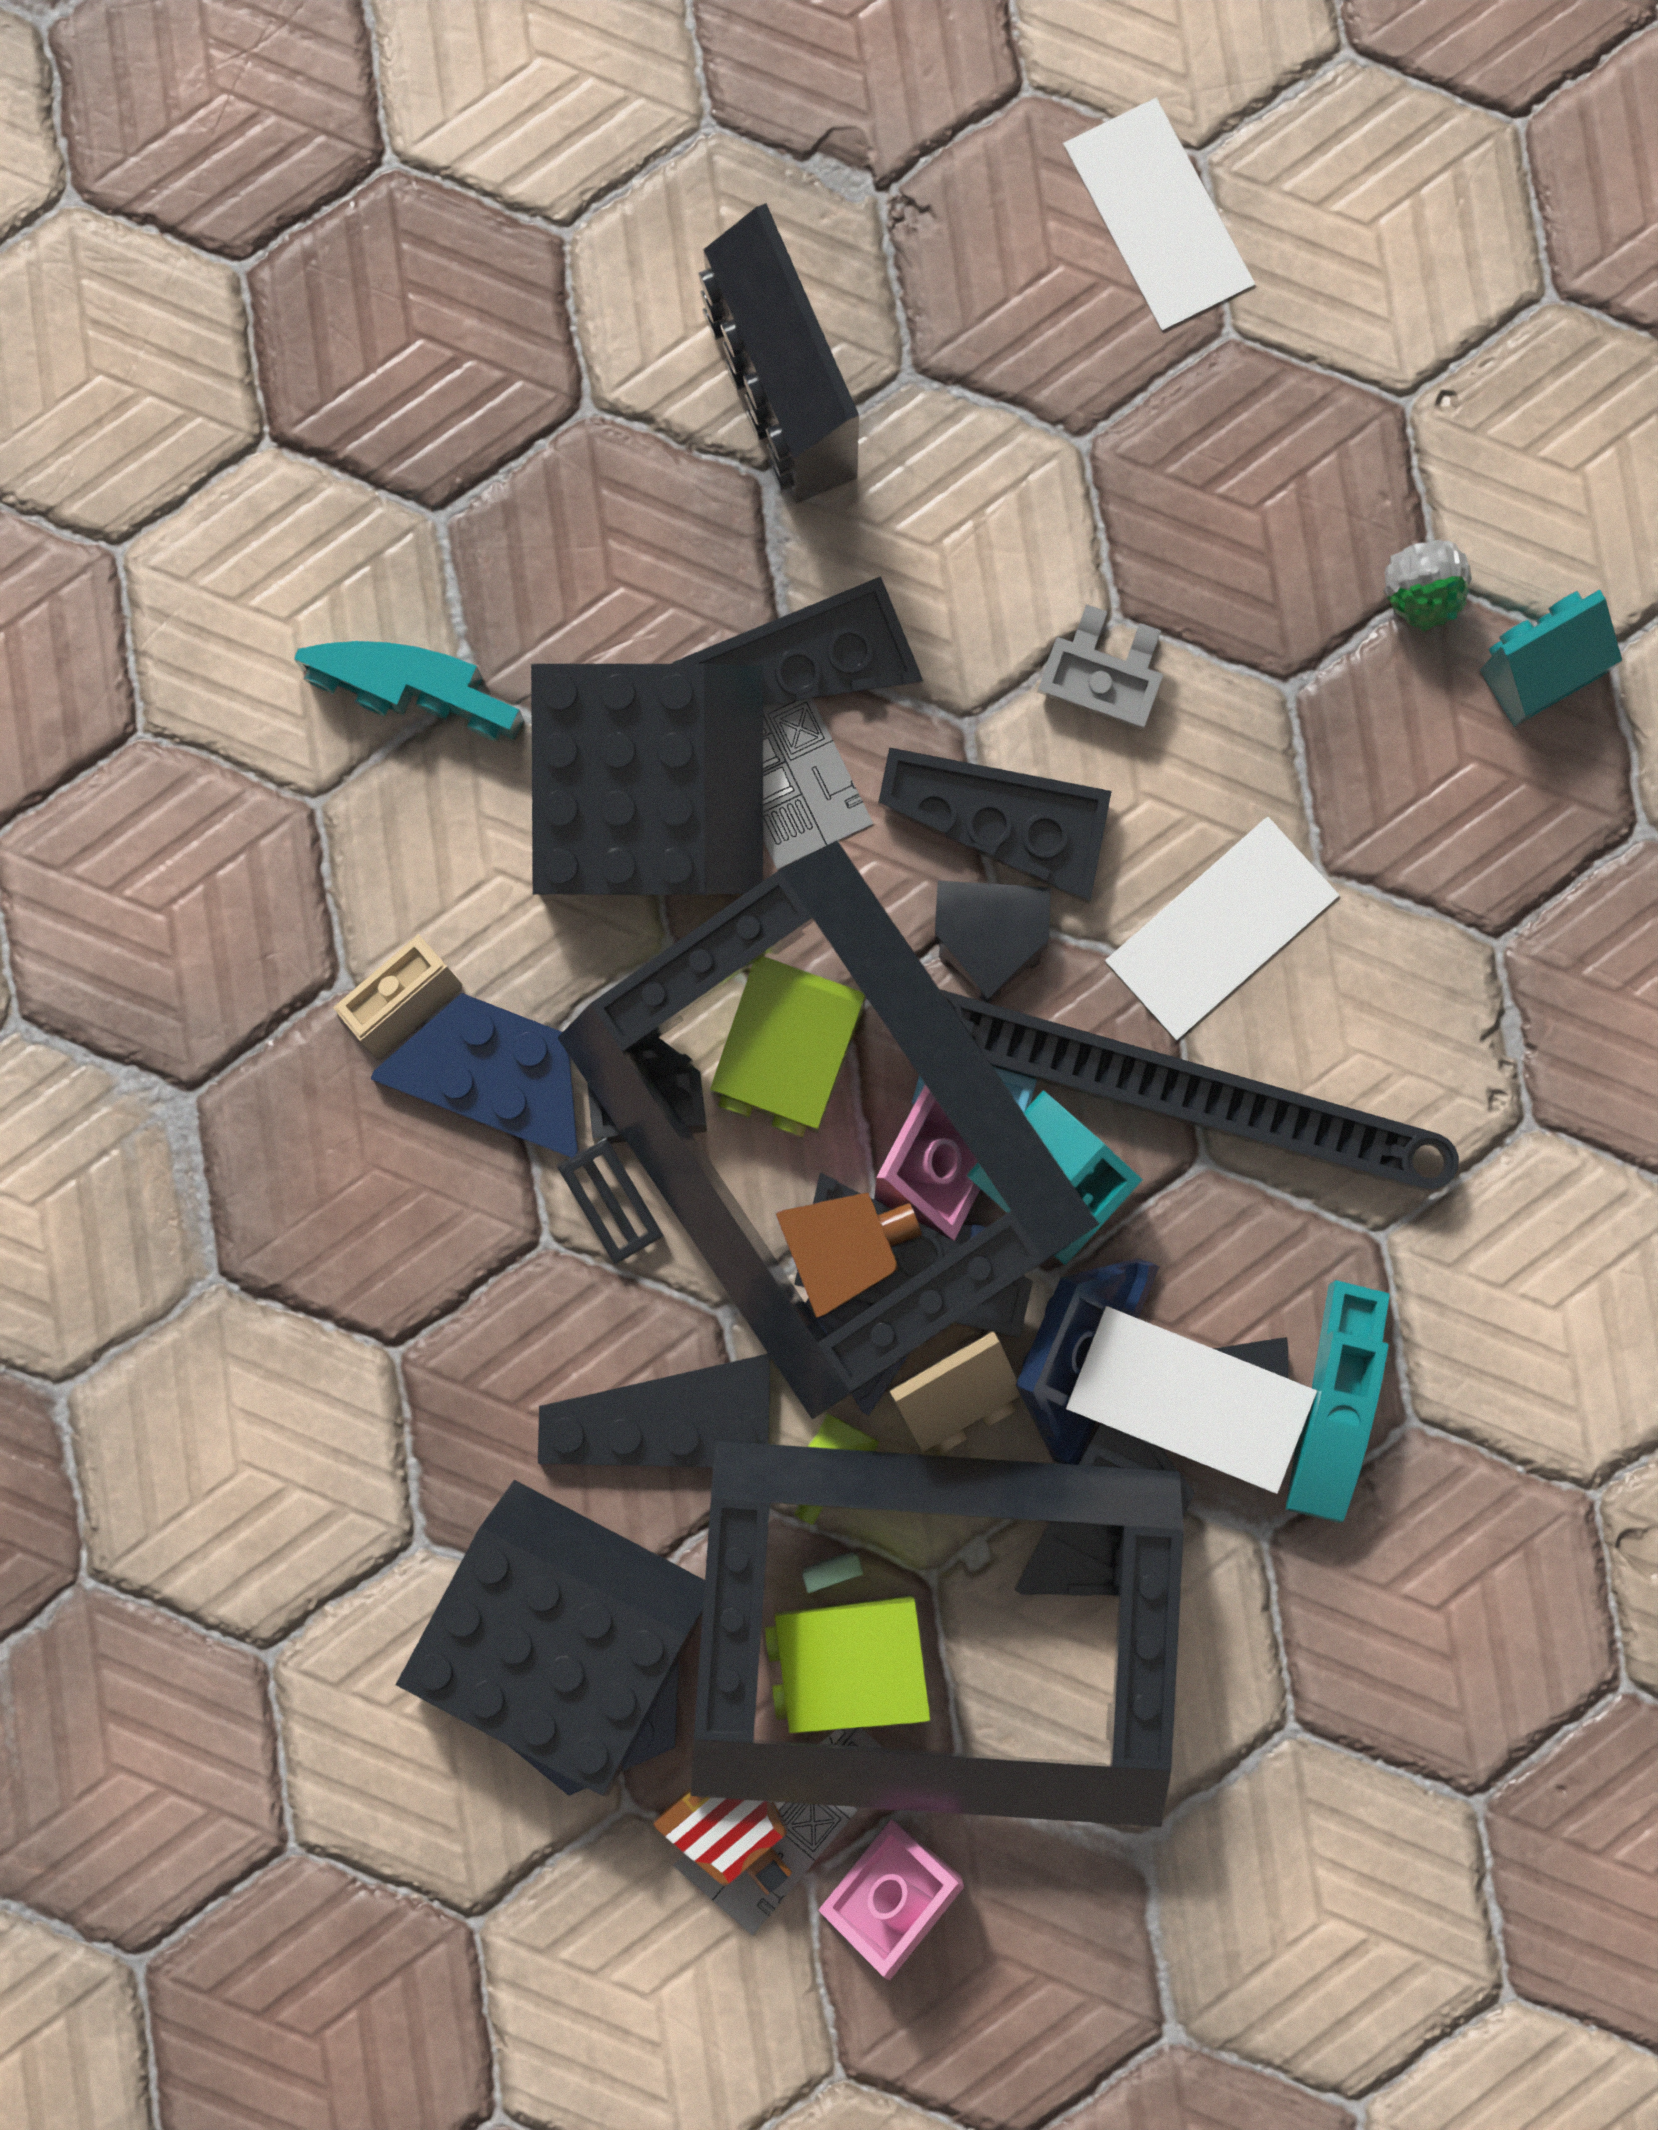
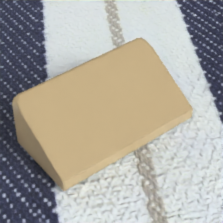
M418 934L336 1004L333 1009L363 1045L376 1058L380 1059L456 995L463 985Z

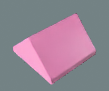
M926 1084L876 1177L874 1200L892 1210L910 1203L919 1223L955 1241L980 1191V1188L966 1176L978 1161Z
M891 1819L820 1907L819 1911L884 1978L890 1981L964 1888V1884L958 1872Z

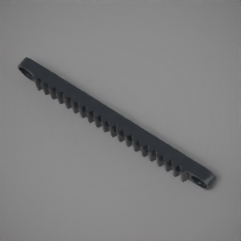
M941 990L993 1067L1037 1079L1050 1085L1065 1087L1074 1092H1082L1091 1097L1106 1099L1116 1104L1130 1106L1136 1110L1151 1112L1160 1117L1172 1118L1181 1123L1196 1125L1205 1130H1213L1222 1135L1237 1137L1247 1142L1261 1144L1267 1148L1282 1150L1291 1155L1303 1156L1312 1161L1327 1163L1336 1168L1348 1169L1357 1174L1372 1176L1378 1180L1389 1181L1417 1190L1431 1191L1443 1187L1454 1178L1458 1170L1459 1156L1456 1147L1448 1138L1439 1133ZM1421 1146H1432L1442 1154L1444 1160L1443 1168L1440 1174L1434 1178H1425L1414 1169L1413 1155Z

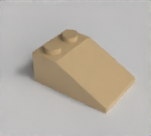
M994 1331L985 1334L887 1391L920 1450L924 1452L933 1447L937 1456L967 1440L968 1438L962 1429L983 1418L985 1424L989 1427L1017 1411L1012 1400L1020 1396L1016 1387L1017 1379Z

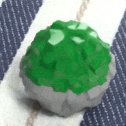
M1442 540L1418 543L1390 556L1389 565L1385 567L1384 572L1386 586L1383 593L1393 606L1394 612L1399 614L1400 617L1405 618L1409 625L1418 627L1421 631L1425 632L1434 626H1442L1446 622L1456 619L1458 613L1463 611L1464 606L1467 604L1468 586L1472 576L1466 554L1462 553L1455 543L1451 541L1443 542Z

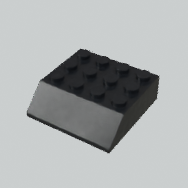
M767 203L762 204L751 210L703 249L705 270L698 273L703 287L700 293L705 305L702 311L714 340L723 337L725 339L722 342L727 356L724 362L735 389L738 391L746 388L747 390L745 398L749 408L746 409V413L758 441L765 438L769 440L767 448L771 459L768 460L774 480L780 491L790 489L797 504L858 478L859 413Z
M531 663L532 895L746 894L763 882V666L727 664Z
M513 1480L479 1527L395 1685L597 1794L609 1796L702 1618L705 1580L532 1488Z

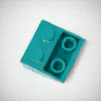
M1600 589L1585 598H1582L1578 591L1571 593L1549 607V613L1537 621V626L1534 627L1530 620L1527 619L1503 633L1499 637L1501 641L1488 649L1492 657L1479 671L1514 727L1606 675L1622 661L1606 598Z
M1043 1090L1024 1113L1100 1223L1093 1230L1054 1255L1066 1265L1143 1179L1106 1144ZM978 1162L966 1176L1005 1212L1009 1213L1011 1209Z

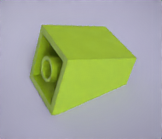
M765 956L754 962L710 1087L712 1095L721 1097L717 1107L745 1118H750L752 1110L759 1111L774 1117L771 1127L800 1138L804 1137L806 1129L818 1133L865 1007L866 996L864 993Z
M913 1595L775 1612L776 1626L765 1627L769 1662L780 1661L783 1684L772 1685L776 1720L788 1719L789 1733L930 1721L916 1605Z

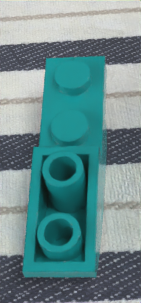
M348 641L299 648L294 657L301 670L306 672L303 680L332 694L335 693L337 687L357 695L355 699L356 704L381 716H386L389 709L404 715L412 697L416 696L418 699L415 705L422 710L443 719L447 718L450 711L468 719L467 728L492 741H498L501 734L516 740L524 722V718L518 708L477 691L483 677L476 665L447 654L416 646L389 642Z
M1338 1280L1328 1285L1312 1382V1389L1317 1390L1295 1447L1285 1507L1287 1511L1341 1523L1345 1519L1368 1445L1384 1374L1389 1344L1382 1341L1390 1293Z

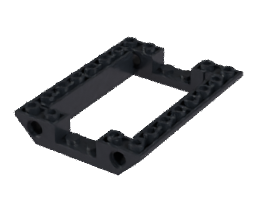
M837 840L772 874L591 1002L558 1036V1040L812 1420L905 1358L910 1352L986 1300L1006 1289L1100 1225ZM814 921L1011 1209L1009 1213L829 1336L826 1335L639 1054L629 1052L645 1040H656L683 1021L681 1017L683 1012L767 953L779 954L805 935L802 930Z
M715 1441L690 1796L1161 1827L1172 1771L1184 1534L1180 1473L1175 1471ZM770 1503L1123 1526L1121 1546L1119 1550H1116L1114 1585H1119L1113 1704L1108 1703L1106 1739L1110 1742V1765L1102 1762L754 1740Z

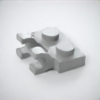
M1086 604L1073 642L1056 637L1037 693L1143 730L1163 674L1148 669L1161 630L1140 623L1126 661L1094 650L1107 611Z

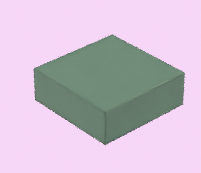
M853 1550L806 1566L802 1571V1577L808 1593L863 1574L857 1553H853Z

